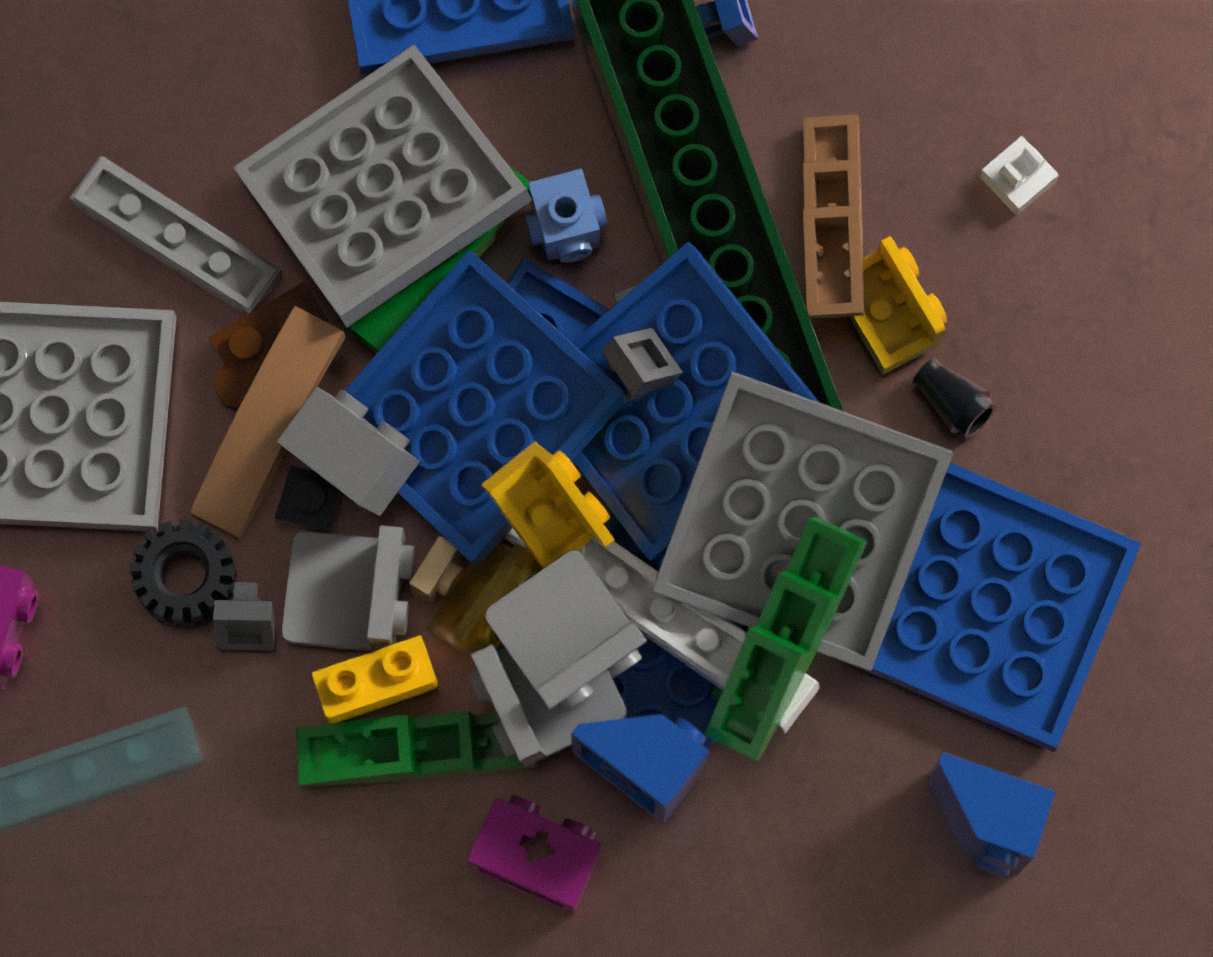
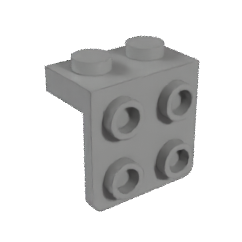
M380 525L379 538L306 531L297 533L293 538L282 623L284 639L290 644L376 651L396 644V635L405 636L409 602L400 601L403 579H412L415 546L407 545L403 527Z
M578 551L567 552L491 605L486 611L487 622L547 708L551 709L560 703L565 712L594 692L588 682L608 669L614 678L638 662L642 657L637 648L647 641L635 623L629 622L583 554Z
M490 645L471 654L477 669L468 673L475 692L482 705L493 702L502 721L492 726L497 740L507 758L517 754L519 761L525 767L572 746L571 733L578 724L625 719L627 715L626 707L608 669L588 682L594 692L565 712L560 703L551 709L547 708L506 648L497 652L494 646Z

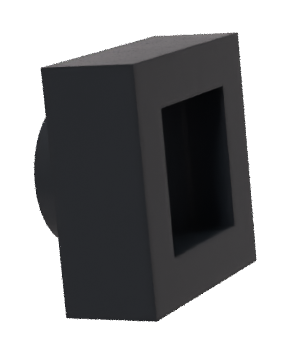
M290 465L274 518L276 523L309 532L331 534L344 493L317 472Z

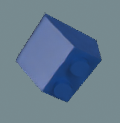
M663 714L578 724L571 733L572 753L662 824L666 822L706 771L709 750L702 745L706 741V737L696 727L681 717H678L674 723Z
M942 752L931 770L927 782L964 855L977 859L975 867L989 874L1000 877H1008L1010 871L1019 874L1035 857L1055 791Z

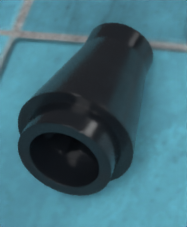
M936 358L927 361L914 376L913 384L923 392L952 433L960 432L966 438L972 437L985 426L996 410L997 405L989 398V390L945 367Z

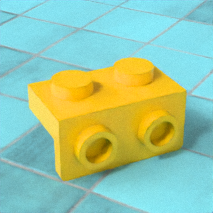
M891 236L881 240L877 251L863 257L864 316H849V319L882 375L941 345L946 330L944 324L948 320L938 298L933 293L926 295L916 279L920 273L910 251L906 247L899 249Z
M534 441L481 484L543 569L567 552L580 550L593 538L605 548L615 541L604 526V523L610 519L609 514L592 493L588 491L585 495H582L574 483L581 475L567 456L560 450L552 455Z
M421 635L311 672L326 719L330 724L340 723L439 689Z

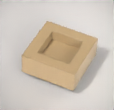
M441 536L437 538L409 583L412 595L431 607L440 594L447 598L452 593L464 571V568L459 566L461 561L460 552Z

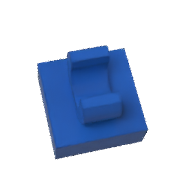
M714 0L696 6L707 39L725 33L738 47L758 40L747 0Z

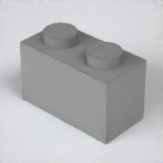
M316 387L277 442L359 506L381 516L420 462L404 449L410 440L383 420L377 428L366 421L363 416L368 411V408L341 389L336 397Z

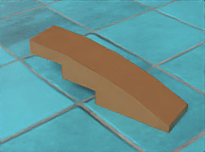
M858 114L803 118L805 207L803 209L807 312L810 319L864 316L863 224Z
M294 306L265 357L215 455L190 510L192 516L240 541L290 454L277 441L316 387H319L318 384L345 339L343 330Z

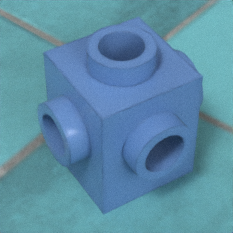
M582 168L528 182L529 195L532 199L530 202L532 212L524 214V219L532 246L542 244L547 261L560 258L561 262L578 261L589 256L592 253V249L600 247V228L608 226L600 195L590 196Z

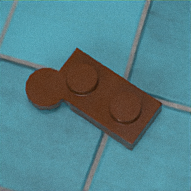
M305 282L300 283L208 337L224 364L215 377L214 387L218 397L225 404L232 407H240L265 357L294 306L331 324Z

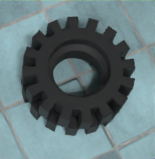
M180 519V525L172 526L170 521L162 523L161 527L163 530L155 534L151 529L144 535L147 542L143 546L137 544L133 552L136 560L135 563L130 562L129 571L133 577V581H131L133 590L143 607L158 622L163 620L168 626L178 628V624H185L187 629L197 628L196 622L205 620L208 624L213 621L215 600L227 601L229 594L234 595V577H237V571L232 559L233 557L217 532L215 534L212 533L209 526L199 522L198 526H194L190 520ZM189 554L196 556L204 563L205 578L203 583L197 590L189 594L180 595L172 593L163 584V569L173 557Z

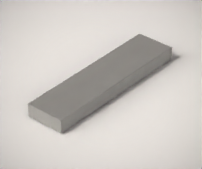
M102 155L69 198L73 206L245 316L262 306L283 276L281 269Z

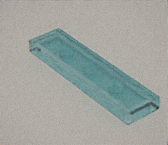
M184 706L0 768V832L205 763L187 707Z

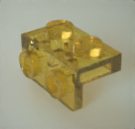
M500 542L479 566L470 563L430 620L426 629L436 639L472 658L471 654L490 645L497 648L502 642L486 620L487 609L539 573L543 568L527 548L519 544L514 545L512 548Z

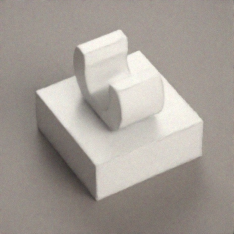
M1021 136L981 170L979 177L1017 216L1055 184L1059 174Z

